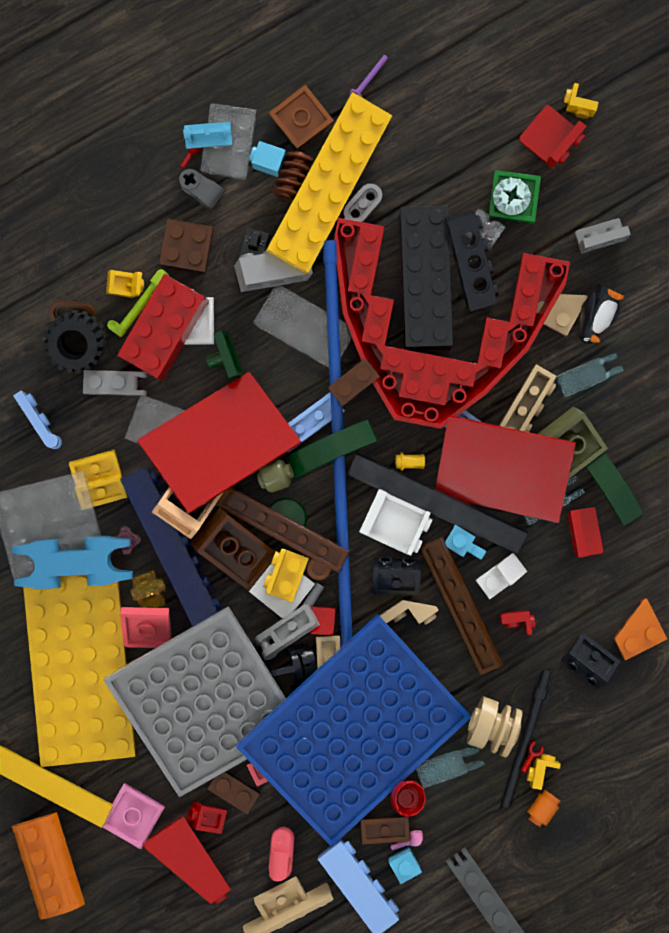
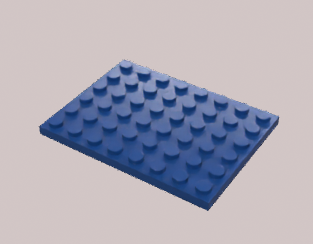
M377 614L235 746L332 847L392 792L399 782L405 780L461 728L471 716Z

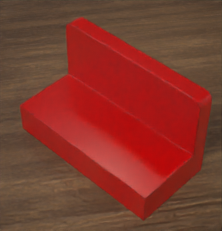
M591 507L568 511L567 516L575 558L603 553L596 509Z

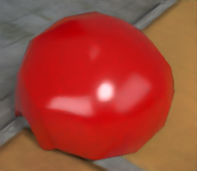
M413 780L399 782L393 788L390 795L393 809L404 817L417 815L424 808L426 802L424 788Z

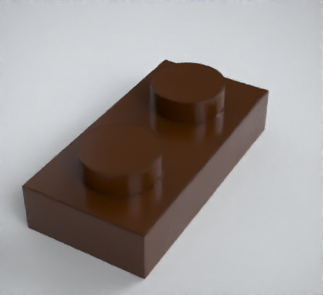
M364 358L330 385L328 389L339 403L344 406L380 376Z
M226 771L216 776L207 789L246 814L249 813L260 795V792Z
M394 816L361 819L362 845L410 841L408 817Z

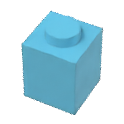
M259 141L258 146L252 148L249 160L252 161L253 169L279 177L278 173L282 170V162L286 159V150Z
M409 846L388 857L389 864L400 884L422 873L421 867Z

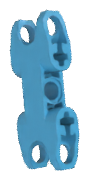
M111 536L84 538L85 549L59 550L58 539L37 540L32 543L13 546L12 554L27 555L33 560L35 565L34 572L30 576L14 579V586L34 589L61 587V576L87 574L88 586L109 585L118 581L132 579L133 571L116 569L110 560L111 553L115 549L130 546L131 539Z

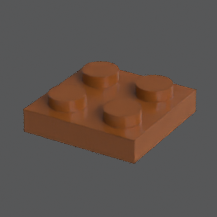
M306 85L269 112V116L297 151L334 123V120Z

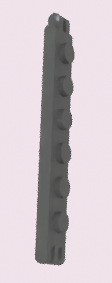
M465 847L461 849L462 854L466 857L462 860L458 853L453 855L458 864L454 865L450 858L445 860L495 933H525Z

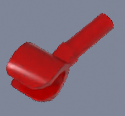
M203 148L189 149L180 166L185 168L195 153H200Z
M535 741L529 744L528 750L530 753L521 769L523 773L527 772L535 757L543 753L542 745L538 752H532Z

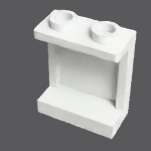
M379 489L359 532L411 556L413 552H418L422 544V540L419 537L422 531H428L433 519L429 518L430 512L424 511Z

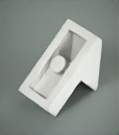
M511 553L475 581L486 596L491 599L507 586L514 584L527 570L516 555Z

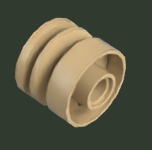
M483 696L472 713L468 726L467 744L483 749L488 740H490L491 753L495 754L500 746L499 755L506 758L518 739L521 730L522 710L515 708L510 716L511 706L506 705L500 714L498 713L499 702Z

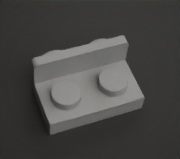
M619 218L579 229L575 232L581 254L626 241L631 235L628 226L622 227Z

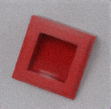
M312 606V611L320 625L311 630L310 634L333 635L335 608Z

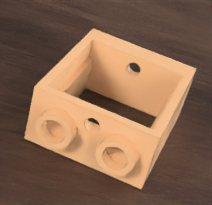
M169 487L152 513L191 539L223 493L210 500L196 520L168 501L173 493Z

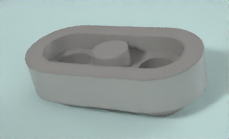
M375 184L364 185L345 206L344 219L364 222L381 203V189ZM368 194H373L375 198L374 200L369 201L367 200L366 196ZM357 211L360 215L357 218H353L351 213Z

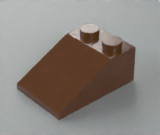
M221 507L217 509L190 542L199 554L248 591L270 566L275 555V551Z

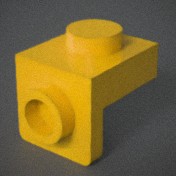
M574 83L571 90L567 89L565 94L566 112L575 113L577 117L583 119L593 118L597 111L598 102L576 97L579 84Z
M108 271L106 294L134 298L142 293L144 288L142 272Z
M541 754V758L535 757L533 767H529L527 772V781H530L529 785L532 788L542 790L546 766L560 769L561 764L555 761L556 757Z

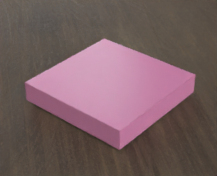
M124 783L112 803L114 807L103 828L142 849V843L147 840L165 806Z

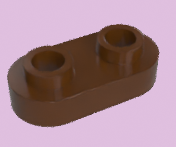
M60 300L52 304L49 309V317L52 321L61 316L59 308H63L66 312L69 311L70 313L73 310H79V313L87 311L89 312V317L93 315L97 317L95 308L88 303Z

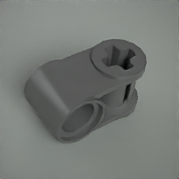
M186 169L180 174L179 182L182 190L200 204L212 210L225 190L196 170ZM194 178L195 184L190 183L187 186L186 179L191 180Z

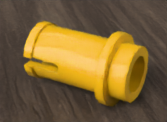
M400 452V455L395 456V467L400 469V471L415 468L424 469L425 456L424 454L404 455L403 452Z

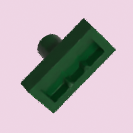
M221 330L214 333L219 351L206 356L209 368L213 369L224 364L229 378L243 376L244 373L229 332Z

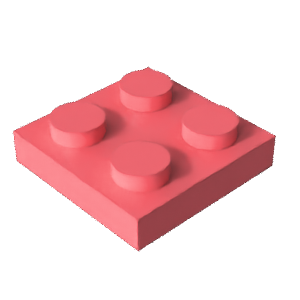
M121 607L120 617L124 647L157 648L172 639L169 608Z

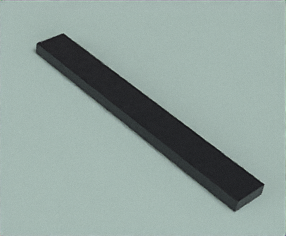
M357 452L347 473L351 477L381 489L396 498L424 511H428L439 518L517 554L528 534V531L359 452Z

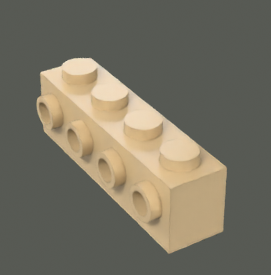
M536 364L499 426L529 432L532 427L530 421L534 415L538 417L544 407V404L541 402L545 395L549 397L556 386L553 382L557 376Z

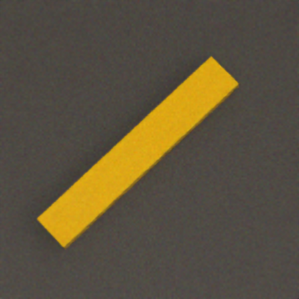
M0 745L1 775L101 828L104 827L114 807L113 804Z

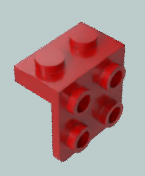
M545 106L522 133L519 141L554 169L558 163L563 164L571 154L569 149L573 145L577 147L585 138L583 132L587 126L580 120L574 126L552 107Z

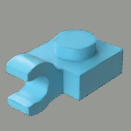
M457 525L454 526L445 541L447 548L464 557L466 552H469L482 560L486 553L485 550L472 543L475 536Z

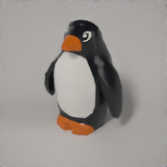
M598 283L596 291L590 293L581 306L579 338L583 343L592 344L600 342L599 334L617 319L621 308L619 301L624 298V295Z

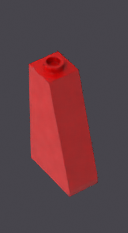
M180 816L142 843L146 850L210 904L214 901L218 904L228 897L227 892L231 889L183 816Z

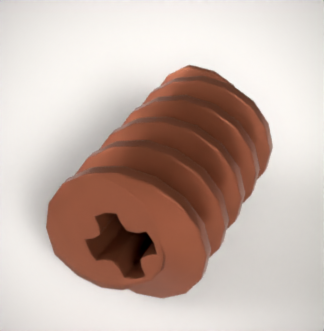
M298 151L286 153L285 158L287 161L282 162L284 169L278 173L281 178H277L275 181L278 187L272 188V193L275 196L291 203L298 193L297 188H300L302 185L300 180H305L306 178L303 172L311 169L306 164L314 163L315 161L310 156Z

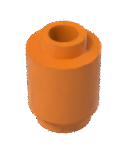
M544 790L542 794L539 793L527 812L530 814L528 819L539 827L542 824L547 826L559 809L558 804L561 801Z

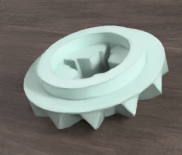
M510 177L501 180L495 187L493 193L494 204L504 214L517 215L523 212L530 203L531 193L528 185L522 182L521 179ZM516 188L518 200L513 199L510 204H507L509 196L506 192L511 193Z

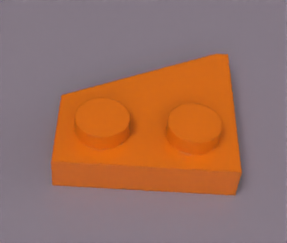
M644 598L613 639L623 659L627 660L667 640V637L647 598Z

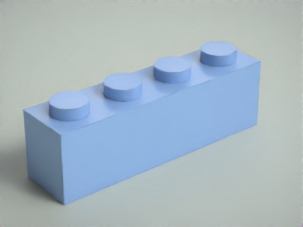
M340 839L332 847L330 846L320 853L318 860L371 932L383 933L399 920L397 912L400 910L392 899L387 900L383 895L385 890L377 879L373 881L368 875L371 871L363 860L359 862L354 856L356 851L350 842L344 843Z

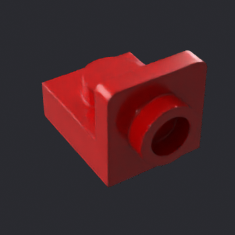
M530 611L499 613L500 623L506 624V628L519 627L520 622H523L525 634L532 635V629H535L534 615H530Z
M193 801L192 807L189 808L187 813L188 824L195 830L222 834L227 810L202 805L199 802Z

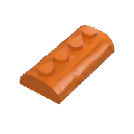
M57 812L13 825L12 830L21 854L20 856L36 903L39 918H51L83 906L85 904Z

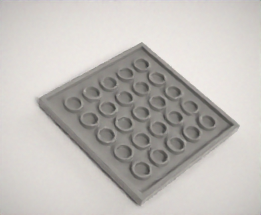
M229 606L104 678L105 684L179 797L245 761L247 758L235 745L286 699Z

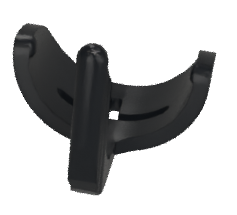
M306 644L293 645L283 649V652H286L291 658V666L268 670L272 676L293 672L295 674V681L290 686L291 690L297 689L317 670L314 653L310 646ZM298 654H299V656H300V658H301L302 665L309 664L308 667H304V668H303L304 678H303L302 667H301V663H300Z

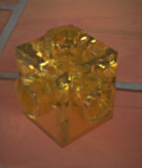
M154 570L132 578L134 588L130 589L134 602L138 601L141 608H159L166 605L163 592L167 591L162 578L158 579Z

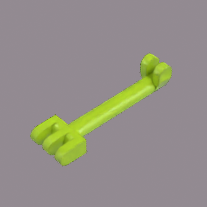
M162 269L158 270L150 280L152 282L121 324L110 320L107 324L108 328L122 338L145 308L164 274L169 276V274Z

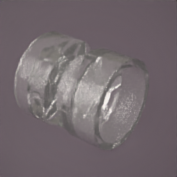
M479 208L475 213L481 218L483 229L479 230L481 238L486 239L489 252L506 227L496 220L491 222L490 215ZM472 232L464 234L470 239L473 237Z

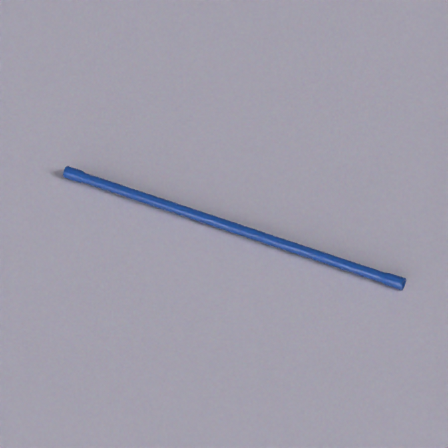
M334 240L324 241L323 262L325 264L330 385H332L341 377L337 288V243ZM330 391L332 434L344 429L343 406ZM342 456L333 461L336 538L338 545L349 550L345 456ZM349 556L338 573L340 648L353 637Z

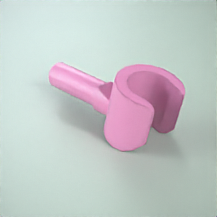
M410 831V841L391 844V849L395 850L409 845L419 846L423 841L422 831Z

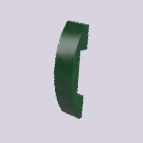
M365 420L287 456L285 461L291 465L294 473L293 480L315 471L318 467L378 441L369 420Z
M605 452L585 466L610 503V508L622 526L627 525L643 514L631 490Z

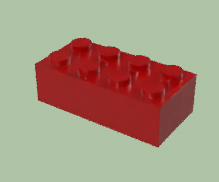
M164 274L117 356L155 378L164 381L209 300Z

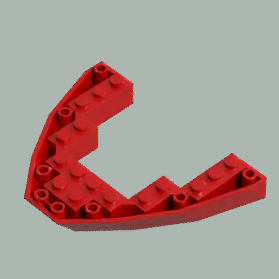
M338 218L334 241L337 243V270L343 315L361 361L365 358L380 376L373 382V385L394 420L441 429L447 424L449 415L457 417L480 400L530 349L566 285L570 262L523 253L509 322L486 318L477 364L388 347L385 345L394 300L372 296L384 237V226ZM544 301L543 306L537 314L536 310L538 303Z

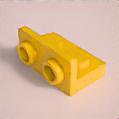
M281 549L280 553L276 551L271 565L275 566L272 575L267 574L263 585L264 588H267L266 594L293 603L309 558L285 549Z

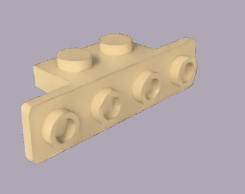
M295 876L254 897L255 905L262 916L243 925L244 933H270L319 907L325 906L333 900L328 883H324L306 893Z

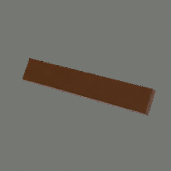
M234 487L224 491L216 506L221 507L230 514L338 573L351 552Z
M443 537L421 546L420 549L480 675L503 666V663Z

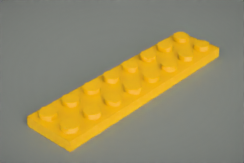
M351 93L266 250L268 253L308 274L324 245V241H326L392 117L391 114L357 94Z

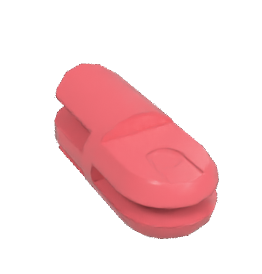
M285 826L274 830L271 836L269 876L274 881H282L292 872L295 839L291 829Z

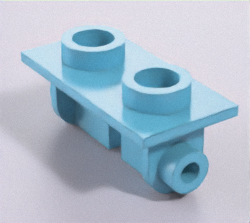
M231 122L184 125L183 132L186 149L233 145Z

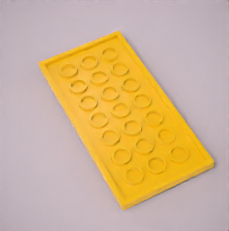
M87 574L61 576V587L34 589L23 587L41 767L135 757L136 748L133 725L104 682L106 676L127 665L120 617L121 598L119 581L109 585L88 586Z

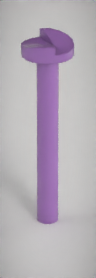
M383 55L356 90L351 89L349 94L351 95L353 92L362 97L361 92L384 65L388 57Z

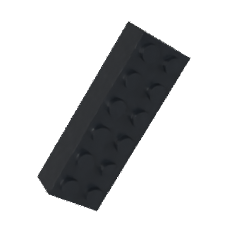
M448 205L400 208L405 350L451 349L453 346L449 236L444 217H448Z

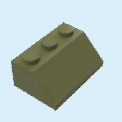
M574 406L538 433L539 435L576 442L569 478L608 449L585 413Z

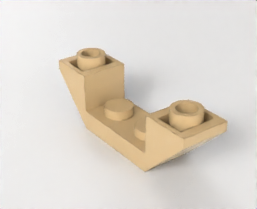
M401 600L381 614L380 617L386 623L392 619L396 623L407 615L405 610L409 609L419 624L424 622L426 625L437 617L435 613L439 610L433 605Z

